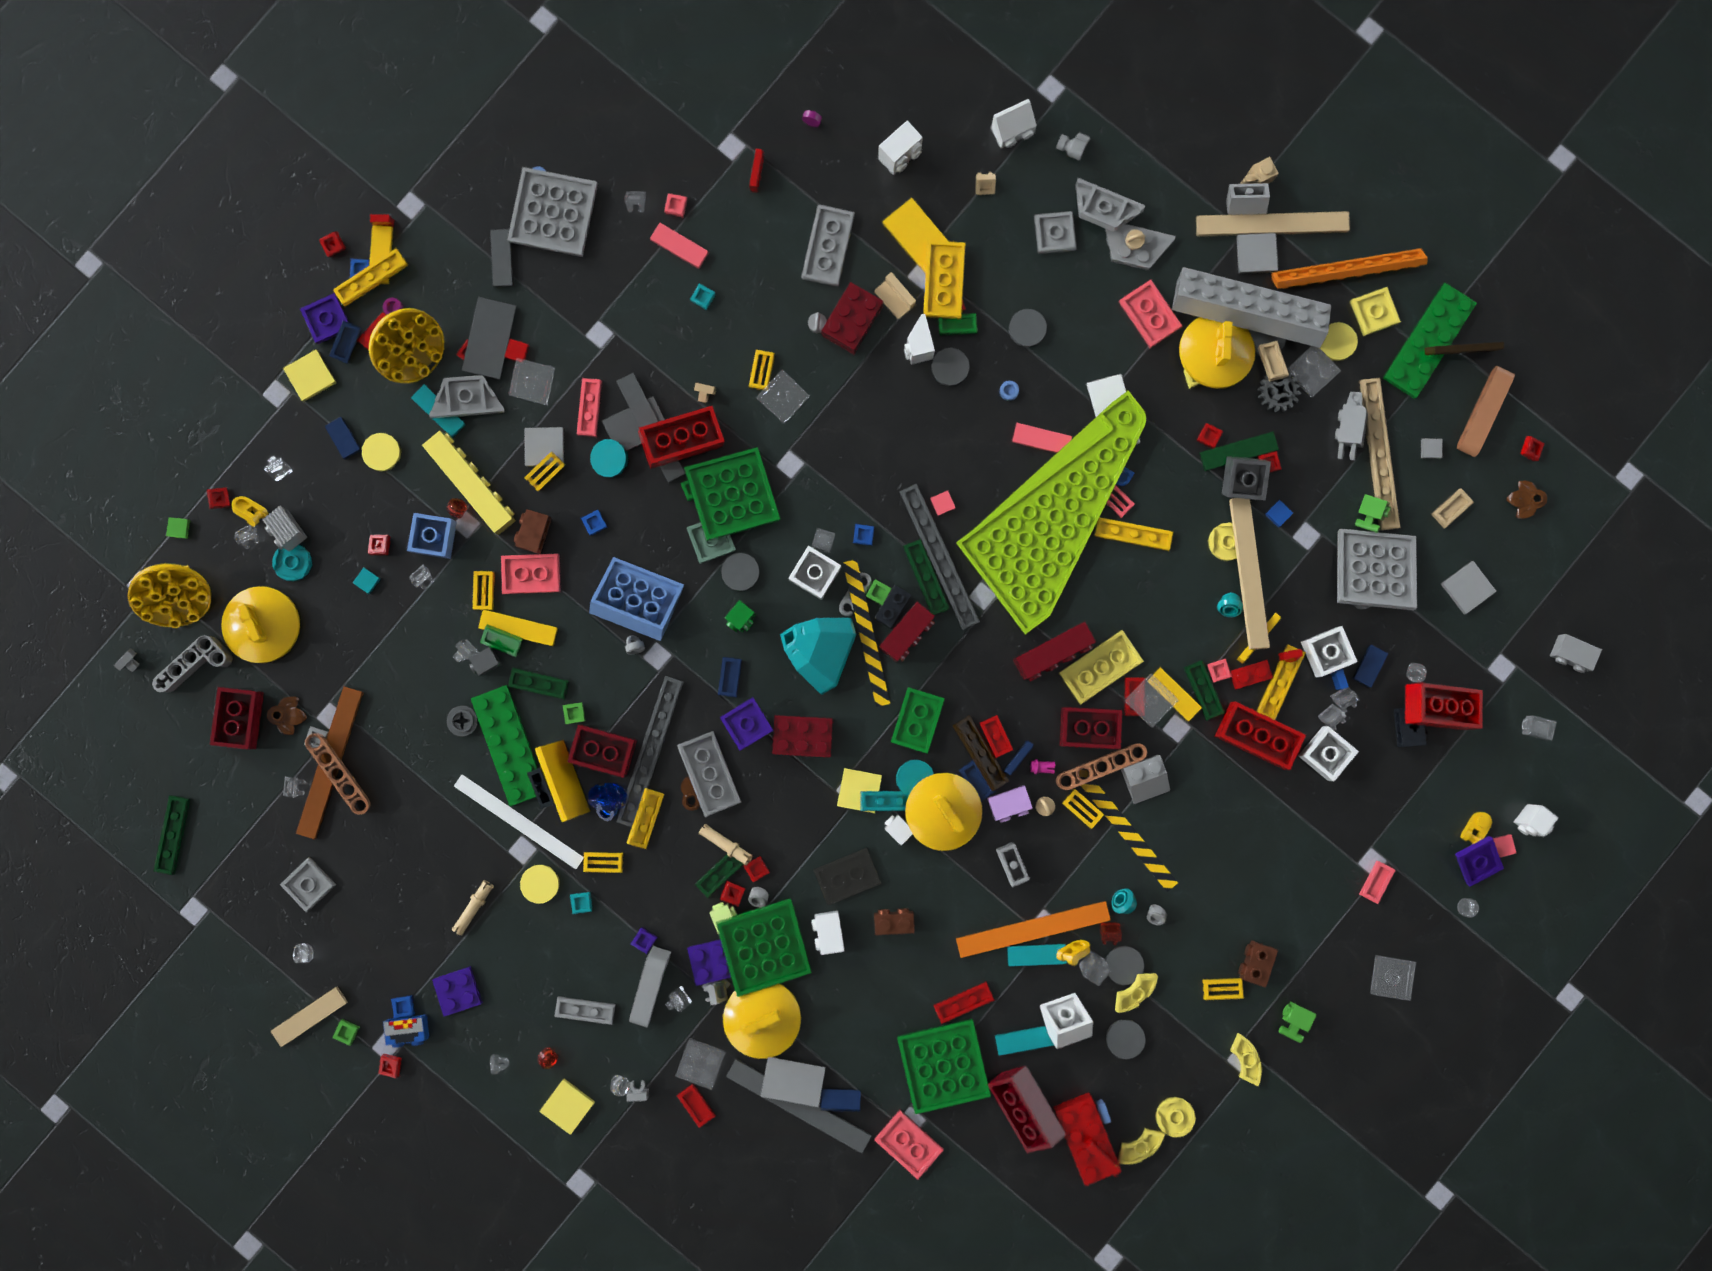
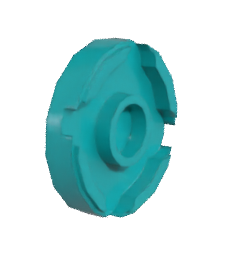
M604 439L593 447L590 462L593 469L599 475L615 477L620 475L627 466L628 453L620 442L613 439Z
M297 545L290 552L284 548L282 550L278 548L272 558V566L280 578L286 581H299L309 574L312 567V558L307 549L300 545Z
M909 760L899 767L896 774V783L899 790L904 795L909 796L918 782L934 773L926 762Z

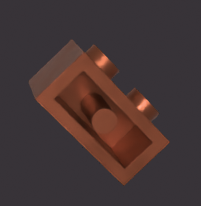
M526 509V512L522 513L520 518V524H522L520 531H517L514 537L515 546L541 554L552 518L548 515Z
M909 908L897 909V912L882 909L878 910V913H874L875 935L914 933L913 911H909Z
M1251 940V943L1245 949V961L1239 967L1240 978L1266 987L1278 950Z

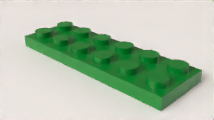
M1444 283L1383 379L1412 398H1417L1444 354L1425 355V348L1451 345L1477 303Z
M508 685L470 698L509 806L511 807L535 798L536 794L527 773L538 769Z

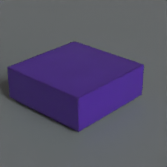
M641 927L631 945L648 954L658 937Z

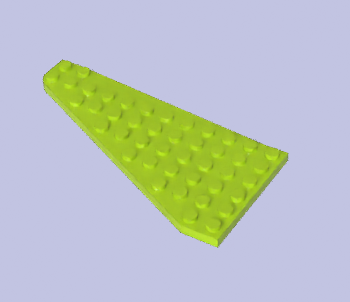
M1129 390L1105 408L975 529L956 542L1024 634H1027L1051 615L1145 427L1146 414Z

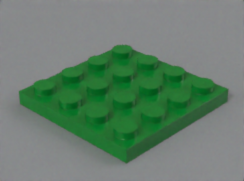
M758 447L684 467L706 541L780 521Z
M791 899L716 922L737 997L811 973Z
M973 1019L897 1036L915 1114L991 1097Z

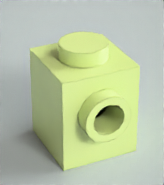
M723 902L712 906L713 910L709 912L717 932V921L737 915L734 906L730 907L729 903L724 905Z

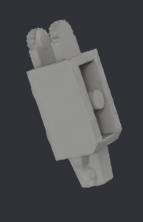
M1350 392L1347 404H1343V410H1339L1338 421H1341L1340 428L1336 429L1335 440H1338L1339 443L1338 459H1343L1345 446L1351 447L1350 460H1355L1357 447L1363 448L1368 413L1363 406V397L1360 392Z

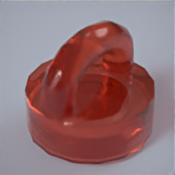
M458 498L450 499L447 505L448 513L454 518H462L467 510L466 503Z
M546 1047L538 1055V1064L543 1069H549L556 1064L558 1055L553 1049Z

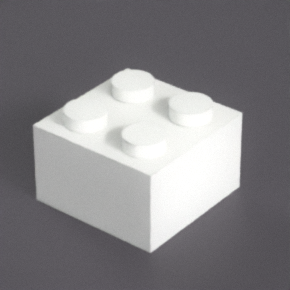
M906 121L879 145L878 159L893 175L897 171L900 173L906 168L907 162L911 159L915 160L921 154L923 137Z
M808 546L788 579L822 600L842 567L837 562Z
M1342 626L1335 627L1301 642L1315 677H1322L1357 662Z
M1322 726L1298 756L1327 781H1335L1359 751L1329 726Z

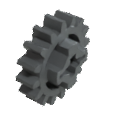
M1289 373L1287 378L1280 379L1281 381L1278 383L1275 381L1269 382L1267 375L1265 376L1266 380L1262 379L1260 381L1263 386L1258 388V391L1262 392L1258 398L1264 399L1261 404L1267 403L1268 410L1274 407V412H1278L1280 408L1282 412H1285L1287 407L1291 409L1294 406L1293 403L1298 402L1295 396L1301 394V392L1297 391L1300 384L1295 385L1294 382L1297 378L1291 379V373ZM1279 400L1287 401L1285 403H1277Z

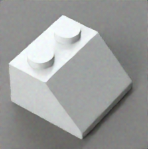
M1029 99L994 115L991 129L1000 148L1005 146L1007 148L1017 143V140L1022 138L1025 140L1034 135L1037 125Z
M921 314L907 338V344H904L906 360L910 359L911 364L931 360L934 357L935 349L925 314Z
M1076 993L1040 1005L1048 1035L1057 1049L1092 1036L1093 1021Z

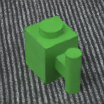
M1365 494L1359 513L1367 516L1365 521L1357 519L1355 526L1378 533L1380 525L1373 524L1376 518L1384 521L1385 517L1388 518L1391 511L1390 502Z
M1290 1001L1282 1013L1284 1015L1282 1019L1290 1023L1289 1028L1281 1026L1279 1033L1301 1043L1304 1036L1298 1034L1299 1028L1309 1032L1316 1014Z

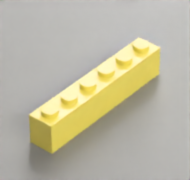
M438 431L422 446L491 530L499 535L516 521L513 518L514 512L508 505L506 507L503 506L500 502L503 499L496 491L492 492L489 489L490 483L484 476L479 477L476 473L479 470L472 462L468 463L465 460L466 454L460 447L455 448L452 444L455 442L448 433L444 434Z

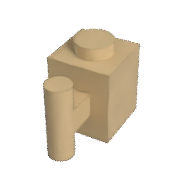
M1268 157L1254 164L1241 184L1272 182L1279 173L1271 158Z

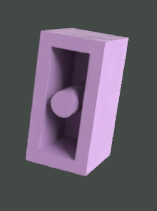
M1025 786L987 798L994 820H999L1000 823L1010 820V816L1018 814V817L1029 813L1028 810L1032 809Z

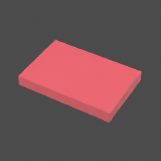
M1149 280L1119 300V303L1150 348L1183 327L1152 280Z
M560 554L501 556L502 594L561 592Z
M901 1110L895 1114L874 1138L883 1149L917 1179L924 1174L944 1151L934 1139Z

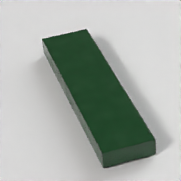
M1273 431L1203 451L1199 454L1204 471L1225 466L1227 456L1253 458L1278 451L1279 448Z
M919 539L904 545L903 548L930 613L935 616L950 610L922 540Z
M169 795L153 872L175 875L190 804L189 798Z

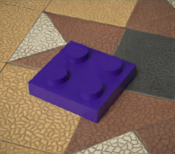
M335 293L300 308L316 344L337 336L343 320L349 322Z
M754 697L720 717L740 751L774 731Z
M1490 836L1455 853L1464 880L1470 887L1504 869L1494 840Z
M721 939L687 947L696 986L731 977Z
M471 966L432 979L443 1016L482 1004Z

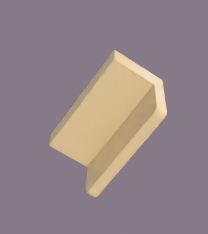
M892 272L885 277V282L875 289V294L883 300V303L897 319H900L916 305V300Z

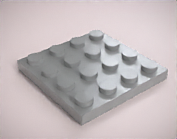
M523 167L507 241L583 257L598 186L597 181Z
M1339 529L1337 603L1415 610L1417 608L1416 536Z

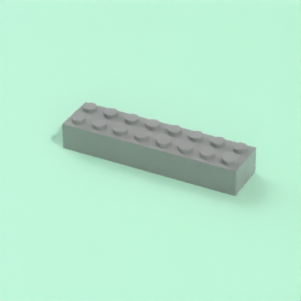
M1183 267L1176 283L1172 310L1221 323L1225 321L1233 322V326L1320 348L1328 334L1331 305Z

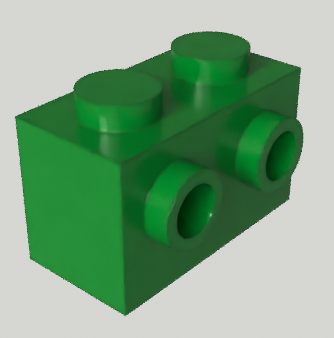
M739 600L725 617L728 621L726 625L735 632L738 630L741 632L744 630L748 631L754 624L752 620L756 614Z

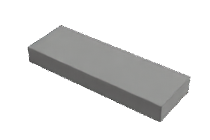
M558 996L555 1017L612 1025L616 1004Z

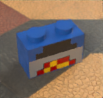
M427 1014L390 1018L383 1022L385 1046L392 1045V1048L404 1046V1043H411L413 1046L421 1045L423 1041L429 1038Z

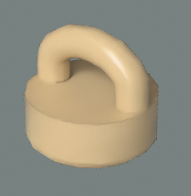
M1139 230L1130 231L1125 238L1126 246L1132 250L1140 249L1145 242V235Z
M1041 797L1037 800L1035 808L1040 815L1049 816L1055 810V803L1049 797Z

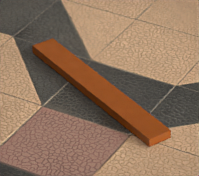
M343 686L326 739L341 761L364 693ZM329 753L322 754V760L325 763H330L332 760ZM319 764L296 834L311 839L317 838L334 786ZM336 768L333 771V775L335 778L337 776L339 768Z

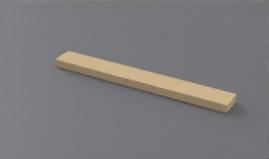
M1349 212L1197 216V236L1348 232Z
M1380 378L1360 380L1363 406L1368 413L1366 435L1374 494L1376 498L1390 502L1389 506L1391 507L1388 518L1385 517L1384 521L1378 519L1379 531L1400 528L1381 381Z
M1232 498L1229 502L1249 650L1268 649L1270 645L1250 499Z

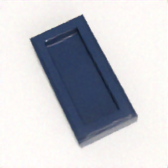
M343 320L329 356L348 364L362 328Z
M342 417L325 426L343 459L346 460L361 451L360 446Z
M1369 645L1352 679L1371 688L1388 653L1373 645Z
M723 657L718 695L737 697L742 659Z
M1026 741L1003 771L1008 775H1012L1033 748V744Z
M973 760L958 770L963 778L976 789L981 802L996 792V790L992 792Z
M822 1089L821 1110L860 1112L861 1090Z

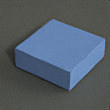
M1102 1099L1097 1100L1095 1104L1104 1124L1111 1122L1104 1101Z

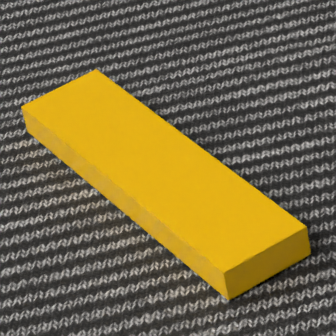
M396 248L333 289L343 306L346 307L407 267L408 264Z
M1099 517L1094 537L1170 551L1173 532Z
M487 610L482 611L478 627L485 629V626L488 624L525 640L554 646L558 631L557 627Z
M1288 644L1284 652L1296 650L1297 648ZM1302 651L1303 656L1295 662L1279 661L1257 712L1271 719H1276L1306 652Z

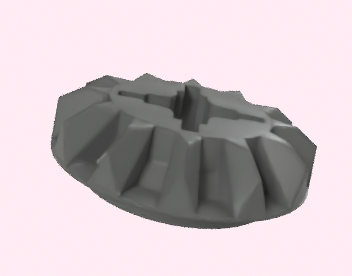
M457 706L447 716L448 729L454 735L467 736L477 728L478 719L476 713L470 707ZM462 713L464 719L470 720V722L464 723L463 727L461 723L455 722L461 719Z

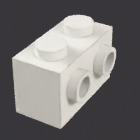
M1527 804L1514 823L1519 826L1517 829L1525 835L1545 836L1553 830V824L1558 817L1544 806Z
M838 910L815 914V919H812L813 931L818 933V938L815 939L816 950H820L821 955L844 951Z

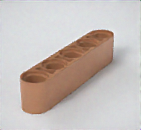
M1499 366L1492 370L1457 444L1458 450L1473 457L1478 455L1514 380V373Z
M320 733L309 735L305 740L306 748L355 814H364L371 806L369 798L326 738ZM312 737L320 739L318 747L311 745L310 740ZM323 753L331 755L332 760L330 763H325L322 760ZM336 768L341 769L343 772V777L340 779L335 778L333 775V771ZM345 785H352L354 793L347 794L344 790ZM356 801H364L366 808L364 810L357 809Z
M1131 744L1060 773L1056 778V784L1064 790L1073 789L1142 761L1147 756V749L1142 744ZM1135 747L1141 749V755L1138 758L1134 757L1132 753ZM1118 754H1121L1124 758L1123 763L1120 765L1115 763V757ZM1100 761L1106 764V769L1103 772L1097 770V764ZM1083 768L1088 771L1086 779L1079 777V771ZM1067 775L1070 778V784L1064 787L1061 784V779Z

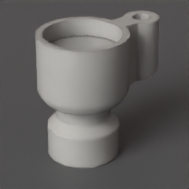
M1078 133L1074 139L1070 140L1068 136L1062 134L1056 149L1066 150L1068 156L1080 161L1090 137Z

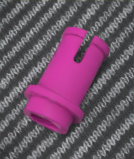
M1038 759L1030 762V772H1034V774H1037V772L1054 774L1055 772L1053 769L1055 768V762L1038 761Z

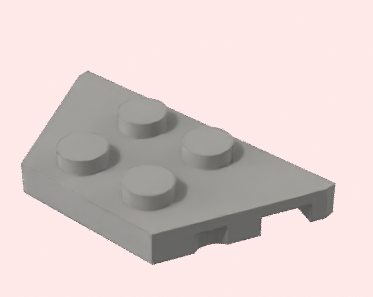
M1080 178L1077 179L1076 191L1079 218L1115 232L1144 211L1145 205Z
M1128 224L1123 225L1115 232L1105 228L1111 260L1149 270L1175 240L1173 235ZM1132 230H1139L1145 235V242L1140 249L1132 250L1126 246L1125 238Z
M483 375L451 377L443 379L429 417L430 419L505 413Z

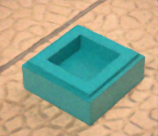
M699 283L690 301L707 310L716 292Z
M363 567L353 581V584L370 594L381 578Z
M591 892L570 895L572 914L593 911Z

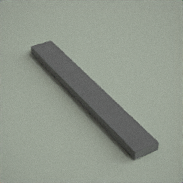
M915 484L899 491L962 630L980 623L918 485Z
M667 676L664 677L617 823L629 827L633 825L644 789L649 788L684 683L683 681Z
M736 1058L726 1077L761 1096L765 1074ZM763 1097L860 1153H863L871 1138V1134L836 1114L821 1110L820 1105L819 1107Z

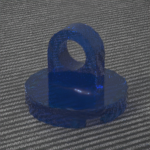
M604 783V786L597 784L589 790L588 802L592 807L596 808L597 815L602 820L610 821L617 814V810L625 806L627 793H625L623 787L617 784Z

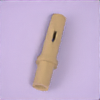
M707 824L700 829V835L727 852L729 857L736 858L745 866L751 861L753 855L740 848L737 842L733 843Z
M483 880L477 892L470 897L471 901L452 928L454 932L457 931L456 934L461 936L464 934V931L481 905L486 903V897L494 888L492 884L489 885L490 882Z

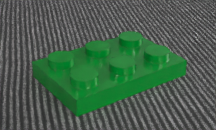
M908 687L891 742L928 754L945 698Z

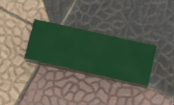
M1203 660L1184 667L1199 705L1202 707L1201 709L1206 721L1224 714L1225 711Z
M512 668L508 687L565 700L569 681Z
M726 854L695 885L709 898L744 864Z

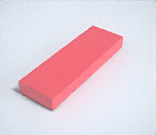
M661 223L658 224L650 237L651 241L698 269L709 253L704 248Z
M582 378L577 426L578 436L597 437L602 380Z
M1016 423L1012 442L1058 453L1072 440V436Z

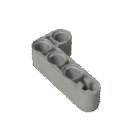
M200 636L153 679V688L158 692H173L206 661L215 667L224 668L232 663L233 657L216 637ZM207 640H209L211 643L209 649H206L205 643ZM193 653L196 654V660L194 662L191 661V655ZM220 654L223 655L222 663L218 662V656ZM179 666H181L182 672L180 675L177 674V668Z
M655 946L652 947L645 962L629 1022L648 1028L671 951Z

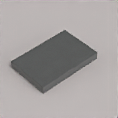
M654 396L648 398L647 401L658 422L665 420ZM630 407L602 420L610 439L620 442L627 452L642 445L638 434L639 425Z

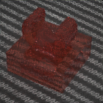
M1100 923L1103 945H1106V941H1113V945H1117V942L1121 941L1120 923Z

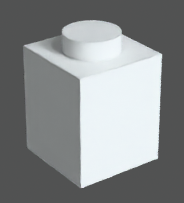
M892 815L885 822L887 826L884 829L900 845L913 834L908 824L899 815L896 817Z

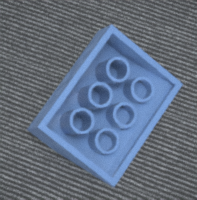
M613 557L590 601L589 613L661 641L684 584Z

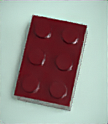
M850 282L821 330L822 336L855 355L883 308V300Z
M916 602L879 648L896 663L898 660L903 661L910 653L908 648L911 645L915 647L922 639L920 634L923 631L928 632L935 622L932 620L935 616Z
M217 687L210 745L256 749L264 692Z
M1061 708L1060 746L1121 749L1122 710Z
M775 715L772 754L831 757L833 719Z
M578 725L567 762L625 778L628 774L637 740L585 725Z

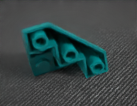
M815 618L793 625L781 633L780 636L784 651L795 669L823 695L837 686L855 640L856 631L851 618Z

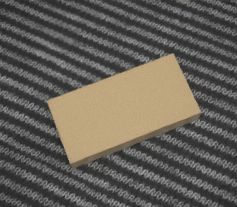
M1278 341L1259 345L1258 350L1269 382L1287 378L1289 373Z
M1460 488L1431 515L1443 528H1446L1469 508L1474 501Z

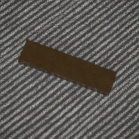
M1504 342L1433 346L1425 348V355L1497 351L1504 349Z
M970 715L954 724L953 728L992 792L1008 783L1009 779Z

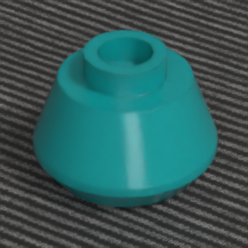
M1232 592L1224 594L1217 604L1218 611L1226 617H1236L1244 610L1241 598Z
M1121 889L1114 894L1112 908L1116 913L1130 914L1136 909L1137 900L1130 889Z

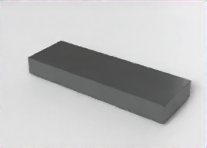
M510 229L490 230L494 288L513 287L511 242L507 241Z

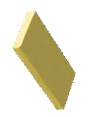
M1121 630L1059 672V675L1081 705L1144 661L1124 631Z

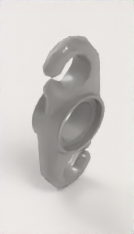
M860 573L861 578L867 579V584L863 585L866 595L872 585V578L867 573ZM849 589L839 605L840 613L848 617L853 615V611L846 612L844 606L850 604L852 610H854Z

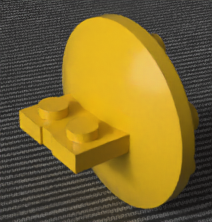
M414 308L399 309L386 315L374 328L369 341V355L373 366L383 377L396 383H412L427 377L442 359L444 351V335L437 321L426 312ZM432 362H436L434 367L430 370L428 368L429 364Z
M1199 317L1184 331L1180 340L1179 354L1184 369L1196 382L1210 388L1220 389L1237 384L1250 372L1255 359V346L1252 336L1247 329L1233 326V322L1225 321L1221 323Z
M160 564L142 570L132 579L128 589V601L132 610L143 621L162 627L179 628L180 626L197 622L206 614L211 604V589L207 581L199 573L190 569L188 565Z
M259 586L243 590L232 598L223 613L222 634L227 646L235 655L249 662L268 663L278 660L291 650L299 635L300 618L294 603L284 593L270 587Z
M937 773L925 777L914 786L906 802L905 816L913 836L920 843L931 849L947 851L963 846L976 834L982 819V804L976 789L967 780L951 773Z
M780 983L737 997L734 991L727 1001L723 1014L724 1030L731 1044L741 1053L760 1059L774 1057L787 1050L795 1041L801 1024V1012L796 998L789 989Z

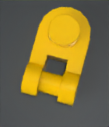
M236 497L232 501L233 512L245 519L253 527L259 523L260 519L268 516V511L263 506L247 497Z
M1485 812L1474 813L1462 831L1460 838L1465 841L1469 840L1472 844L1484 839L1492 825L1490 815ZM1473 829L1478 831L1476 836L1472 834Z
M1085 940L1073 941L1057 952V959L1063 962L1067 961L1068 964L1075 966L1079 959L1090 953V943Z

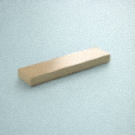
M337 986L271 1030V1033L279 1045L283 1047L341 1008L348 1001Z

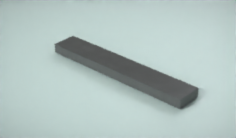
M634 373L617 380L616 382L639 427L658 422ZM679 461L660 466L668 483L685 475Z

